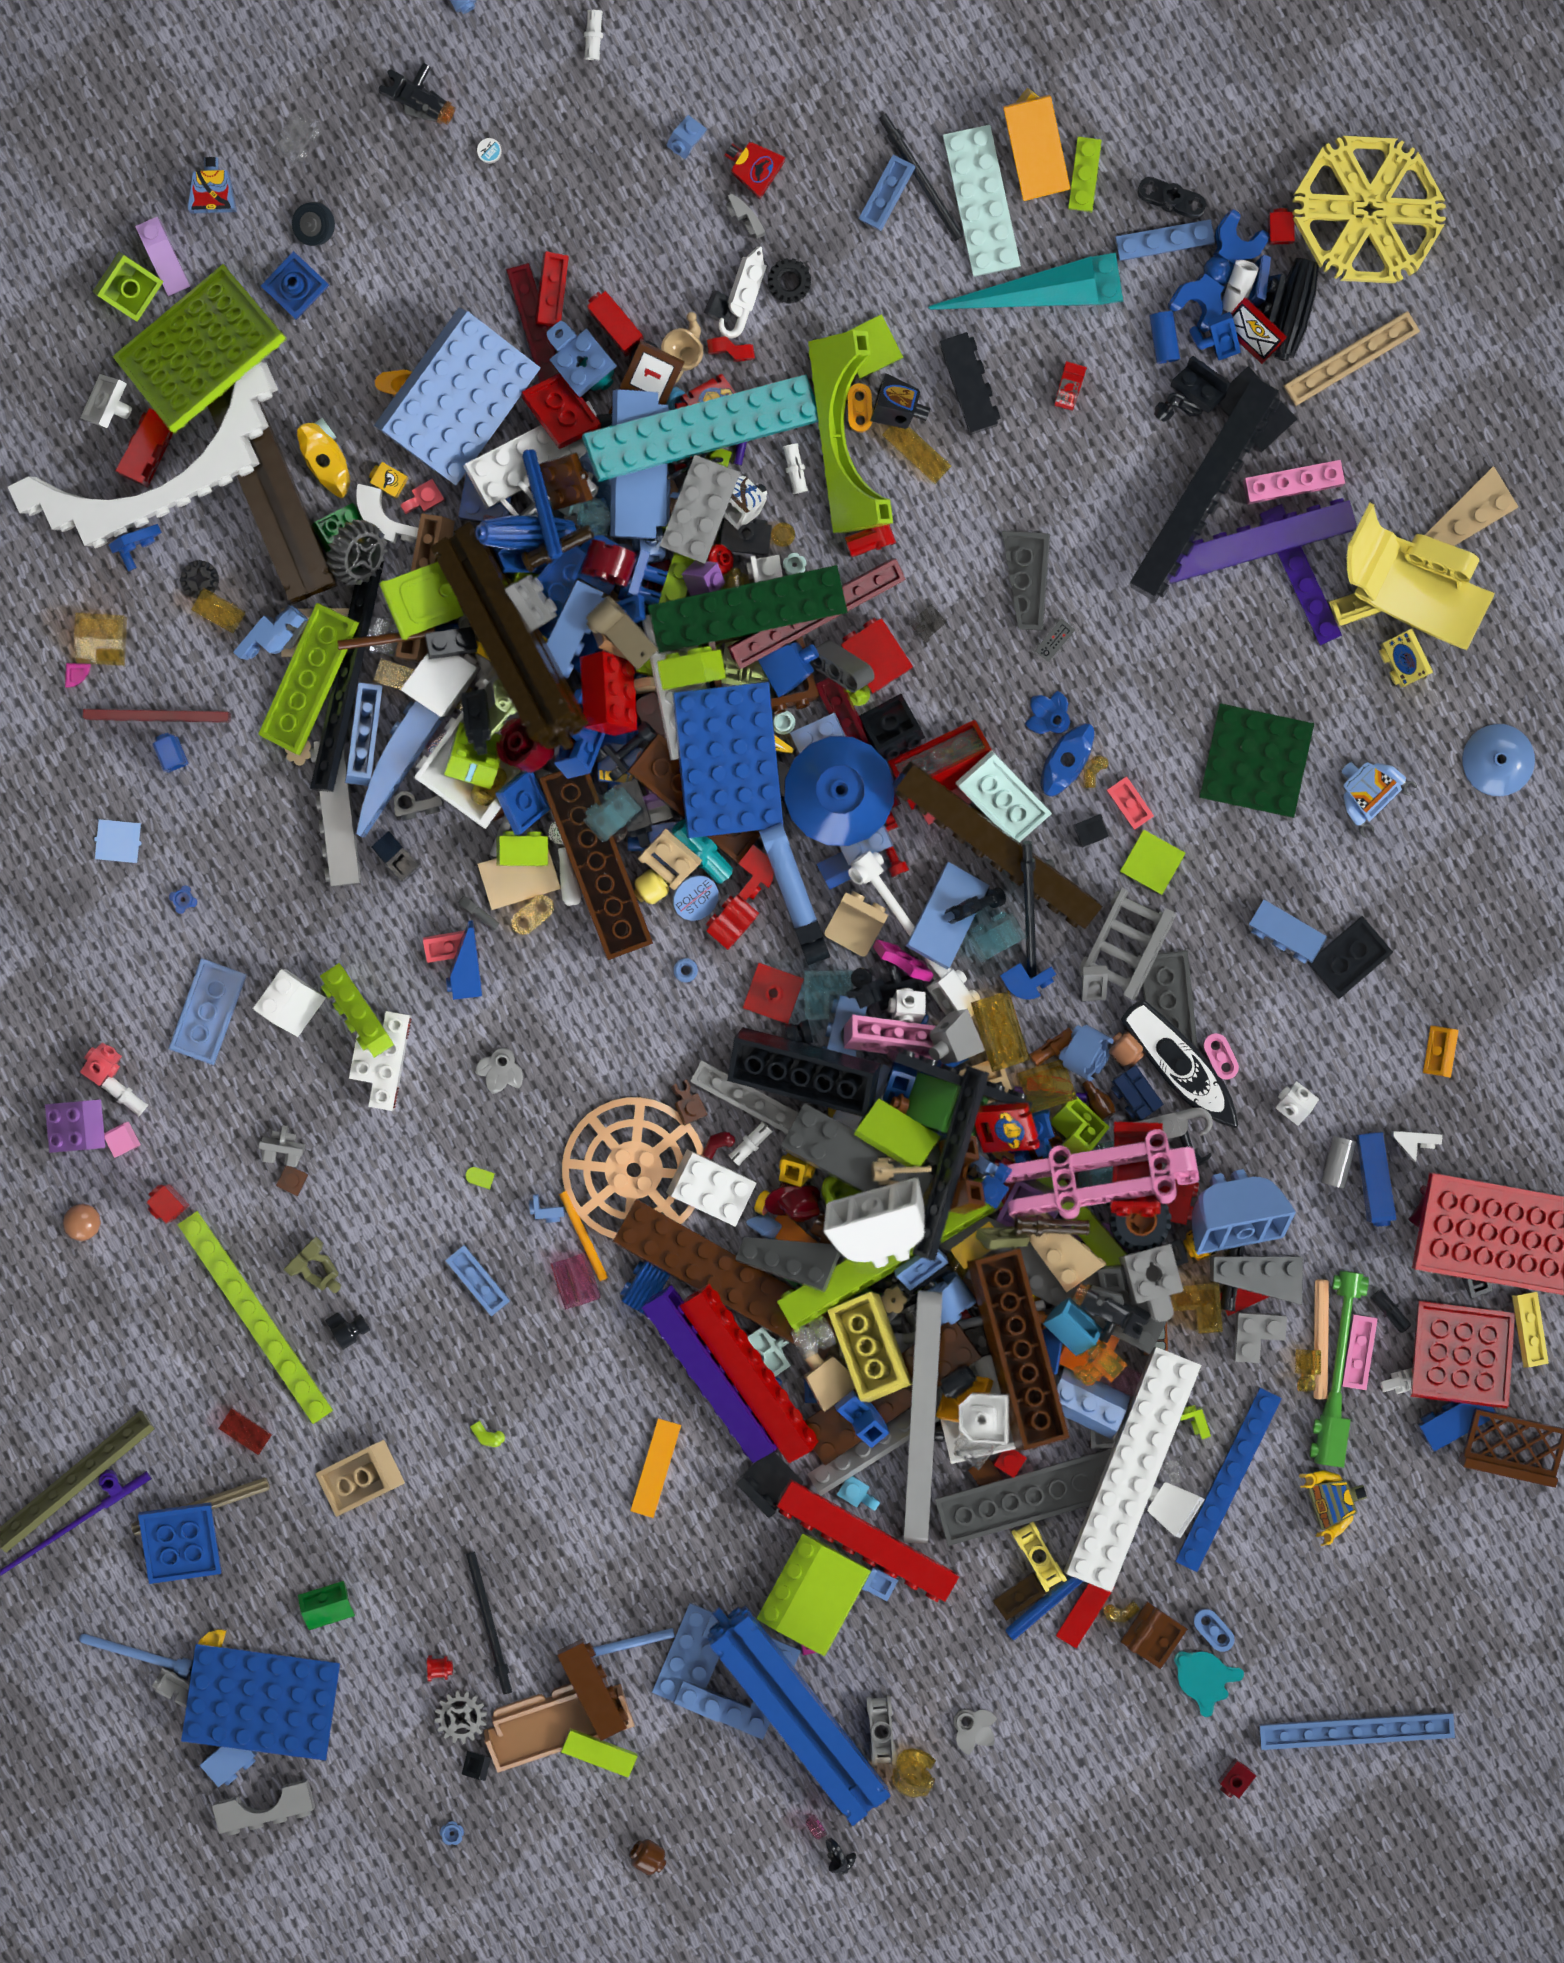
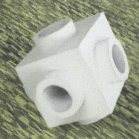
M910 988L896 990L893 998H890L888 1003V1012L892 1013V1020L921 1024L925 1016V992L913 991Z
M1296 1081L1291 1088L1286 1086L1280 1092L1278 1098L1281 1100L1277 1104L1276 1109L1298 1126L1311 1113L1319 1099Z

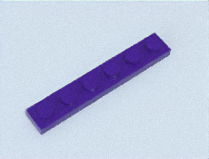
M1282 504L1259 514L1262 521L1273 518L1274 522L1283 520L1282 515H1285L1286 512ZM1302 547L1277 553L1319 646L1342 636Z

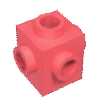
M102 1042L96 1049L92 1047L84 1057L87 1062L80 1073L100 1086L108 1077L113 1078L120 1068L117 1064L122 1056L113 1047Z

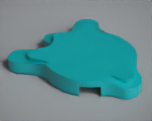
M1179 1651L1174 1657V1662L1177 1665L1179 1685L1188 1696L1197 1701L1200 1713L1204 1717H1210L1213 1714L1214 1705L1217 1701L1228 1697L1229 1693L1224 1688V1685L1227 1682L1241 1681L1244 1677V1671L1241 1668L1226 1666L1218 1657L1207 1651L1190 1653Z

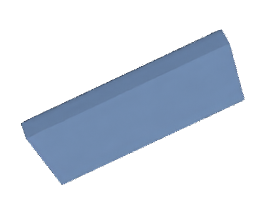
M947 862L906 947L943 968L949 969L975 914L951 924L948 921L955 919V916L952 912L945 914V911L952 906L959 905L968 898L975 896L978 899L983 898L989 885Z
M201 958L168 1049L215 1065L247 974Z

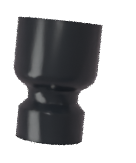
M338 1312L325 1320L343 1350L354 1344L359 1334L364 1335L371 1330L361 1314L353 1318L351 1323H348Z

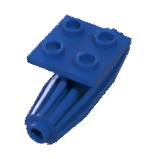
M510 515L486 519L477 525L475 531L476 538L482 545L492 546L503 572H529L524 565L521 553H528L538 548L539 544L545 543L538 516ZM553 517L559 538L576 531L575 523L572 520ZM547 564L536 567L534 572H542Z

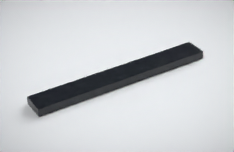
M967 1066L925 1209L924 1236L915 1245L913 1254L931 1261L936 1260L989 1076L988 1072Z

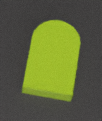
M471 1167L466 1172V1179L471 1184L490 1189L495 1173Z

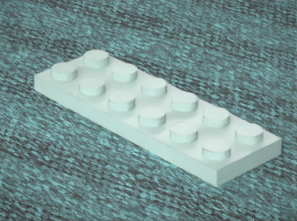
M986 125L944 134L945 149L973 277L1021 267L991 126Z

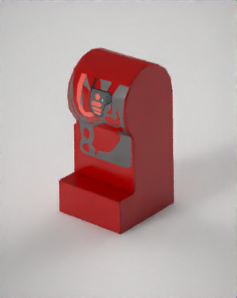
M1066 361L1054 406L1073 411L1087 367Z

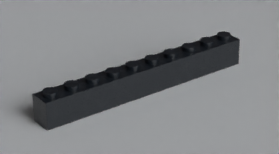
M1253 377L1131 579L1130 586L1133 590L1157 602L1159 597L1163 598L1170 586L1167 583L1172 576L1176 577L1182 567V564H1180L1184 555L1189 556L1194 547V543H1192L1196 535L1200 536L1207 525L1205 520L1209 514L1213 515L1219 506L1217 500L1221 494L1225 495L1232 483L1229 480L1234 473L1238 474L1244 464V461H1242L1246 452L1251 453L1256 444L1254 439L1258 432L1263 433L1268 425L1269 420H1267L1270 412L1274 413L1281 402L1279 390Z

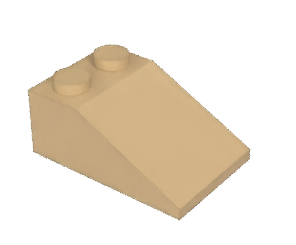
M385 1440L315 1473L336 1517L405 1483Z

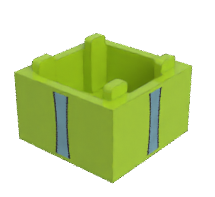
M460 722L452 742L444 775L491 789L500 764L496 743L500 742L501 735L493 733L491 740H486L487 754L478 756L477 751L474 749V743L469 744L465 735L464 723Z

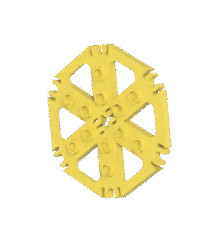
M1339 137L1335 140L1338 149H1332L1329 143L1320 149L1293 194L1300 196L1294 197L1292 202L1300 203L1302 206L1301 210L1295 209L1292 214L1295 216L1293 220L1319 267L1321 268L1324 261L1327 260L1328 263L1324 266V272L1328 271L1330 266H1334L1337 269V273L1334 276L1335 279L1341 276L1344 271V276L1340 281L1400 282L1404 279L1401 275V270H1405L1409 276L1418 271L1445 225L1437 224L1444 222L1446 217H1440L1436 213L1437 210L1446 208V205L1443 204L1445 199L1419 152L1415 154L1413 159L1410 158L1415 151L1413 147L1408 153L1402 152L1403 141L1399 142L1394 148V144L1397 141L1395 138ZM1355 149L1381 150L1385 155V159L1371 183H1369L1353 154ZM1328 166L1332 169L1346 195L1313 194L1311 192L1310 186L1321 167ZM1408 170L1416 173L1427 194L1425 199L1391 197ZM1368 204H1370V207L1377 211H1374L1371 213V215H1368V212L1364 211V209L1362 208H1365ZM1313 220L1347 222L1330 250L1325 251L1319 246L1310 229V223ZM1392 224L1421 225L1426 229V236L1415 254H1408ZM1368 236L1384 263V269L1381 272L1356 271L1352 267L1353 260Z

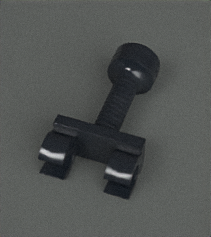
M642 722L637 727L638 733L636 736L630 739L618 751H615L609 743L599 750L596 757L598 763L607 756H610L618 765L608 774L613 781L618 780L629 769L623 758L644 740L650 742L657 736L656 731L648 722Z
M996 887L988 890L986 897L980 899L977 896L968 898L959 905L948 908L945 914L952 912L955 916V919L948 922L954 924L983 910L982 908L986 906L997 908L1004 905L1006 902L1005 892L1001 888Z

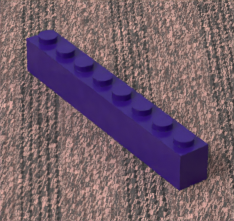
M1344 498L1330 501V506L1321 508L1320 505L1306 508L1307 513L1297 515V511L1282 515L1283 520L1274 522L1273 518L1259 522V527L1252 529L1250 525L1236 529L1237 533L1228 536L1226 532L1213 535V540L1211 541L1195 540L1192 542L1194 547L1189 556L1184 555L1180 562L1182 567L1176 577L1172 576L1169 582L1172 584L1355 531L1357 524L1350 500L1344 502Z
M670 1285L651 1296L642 1306L646 1317L655 1325L660 1337L670 1346L675 1358L680 1360L688 1376L697 1384L702 1396L712 1405L715 1414L722 1419L730 1435L737 1440L743 1453L749 1457L752 1463L771 1454L777 1449V1446L679 1307L683 1300L674 1287Z

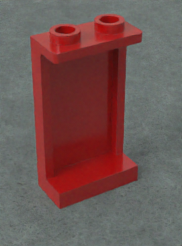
M1114 1122V1147L1146 1142V1136L1150 1131L1157 1129L1164 1132L1163 1123ZM1154 1140L1151 1145L1153 1147H1160L1163 1145V1141ZM1149 1160L1113 1166L1112 1183L1151 1177ZM1158 1163L1155 1169L1162 1170V1163ZM1155 1195L1111 1201V1212L1123 1217L1130 1216V1213L1140 1214L1143 1217H1154L1155 1214H1161V1202L1156 1199Z

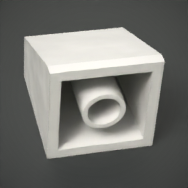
M427 653L401 690L440 717L450 716L461 700V694L467 691L481 667L476 664L478 660L470 654L429 660Z
M281 969L253 1009L273 1024L299 1037L326 997L290 971Z

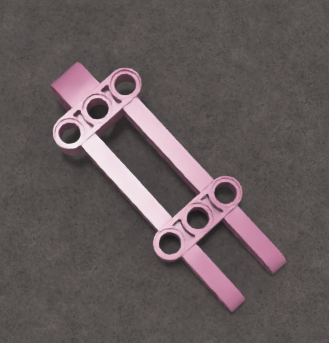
M1155 1129L1147 1134L1146 1142L1070 1154L1066 1147L1056 1146L1051 1149L1047 1159L1007 1165V1167L1012 1169V1172L1005 1182L1014 1183L1052 1176L1054 1193L1009 1201L1007 1203L1009 1216L1015 1217L1016 1214H1020L1023 1217L1058 1211L1062 1218L1071 1220L1078 1216L1080 1207L1155 1195L1159 1202L1170 1203L1176 1197L1174 1179H1177V1183L1180 1185H1189L1198 1182L1199 1175L1194 1148L1184 1147L1169 1150L1166 1134L1161 1130ZM1154 1140L1164 1142L1160 1147H1153L1151 1145ZM1058 1156H1065L1067 1158L1064 1163L1059 1164L1055 1162ZM1149 1160L1151 1177L1079 1189L1076 1187L1075 1172ZM1158 1163L1167 1164L1164 1170L1155 1169ZM1062 1179H1069L1071 1181L1065 1187L1058 1185ZM1162 1186L1171 1187V1190L1166 1194L1158 1191ZM1065 1202L1074 1203V1206L1069 1210L1062 1208Z

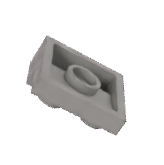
M529 575L519 582L512 584L505 591L532 631L545 625L558 615L555 612L557 608L550 598L547 599L543 594L542 590L544 588L538 578H533L532 575Z

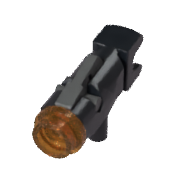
M422 63L413 82L391 69L387 71L389 78L394 81V85L392 87L380 85L378 91L381 95L403 104L407 115L439 124H449L456 107L452 106V102L445 101L433 90L428 91L424 88L423 82L431 69L429 65Z
M1081 1283L1072 1299L1077 1302V1306L1082 1307L1094 1317L1099 1316L1105 1319L1107 1324L1099 1337L1100 1341L1104 1343L1109 1341L1116 1326L1124 1329L1123 1333L1134 1339H1139L1143 1328L1137 1323L1146 1325L1151 1317L1148 1311L1138 1306L1133 1308L1124 1303L1122 1294L1088 1283L1087 1285Z

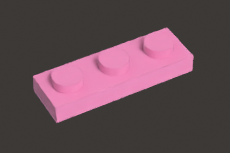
M1352 1315L1341 1386L1367 1390L1378 1318Z

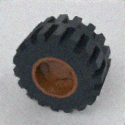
M1161 1203V1214H1155L1154 1217H1143L1140 1214L1130 1213V1216L1123 1217L1111 1212L1109 1217L1110 1231L1113 1233L1114 1239L1125 1248L1133 1251L1153 1249L1166 1239L1168 1231L1171 1229L1170 1220L1172 1218L1168 1210L1169 1207L1167 1204Z

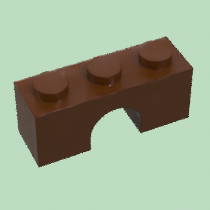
M971 1136L949 1212L967 1214L985 1206L983 1183L967 1180L968 1167L971 1163L979 1160L976 1136ZM946 1139L939 1141L940 1157Z

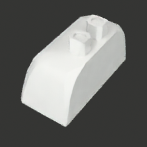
M911 1178L829 1202L826 1205L825 1234L836 1249L844 1257L852 1261H872L876 1268H879L888 1263L889 1255L894 1254L897 1261L909 1259V1249L921 1241L924 1236V1204L918 1178Z

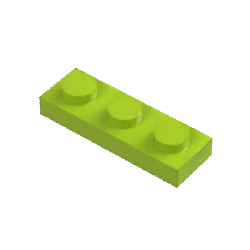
M1077 137L1069 210L1093 211L1101 139Z

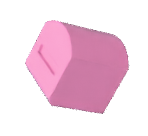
M129 1122L123 1123L104 1133L105 1140L114 1158L141 1145Z

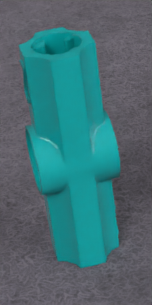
M682 819L673 826L671 833L702 859L698 867L703 868L717 884H722L732 875L733 867L716 851L718 847L711 839L706 836L687 838L685 819Z

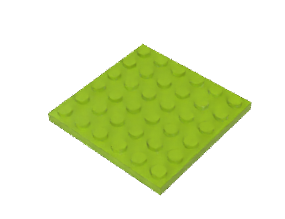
M222 264L112 357L168 428L175 433L195 415L203 411L214 399L222 395L232 384L240 380L251 368L259 364L270 352L278 348L286 340V337L226 266Z

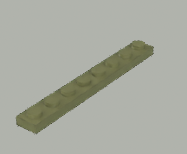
M140 1410L0 1527V1548L7 1553L150 1434L155 1428L148 1416Z

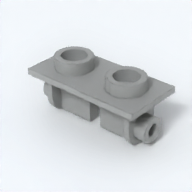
M162 1668L152 1687L156 1689L155 1692L168 1699L172 1697L173 1693L177 1694L178 1696L174 1702L186 1708L190 1683L178 1677L174 1672Z

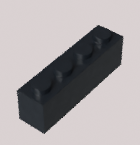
M965 332L941 340L939 345L969 435L996 427L998 425L997 420L1001 418L997 406H992L989 397H992L993 393L989 382L984 383L982 374L985 373V369L981 359H976L974 351H977L974 337L969 338L968 333Z

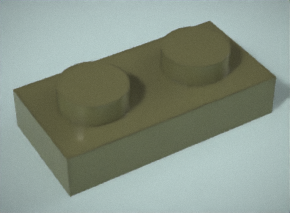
M1014 1226L978 1228L975 1236L985 1248L990 1250H997V1248L1015 1249L1028 1246L1030 1239L1026 1234L1015 1236Z

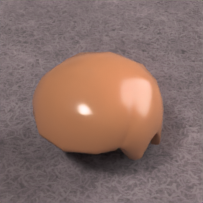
M78 1204L71 1207L63 1219L65 1233L71 1239L86 1241L98 1233L101 1225L99 1213L92 1206L86 1204Z

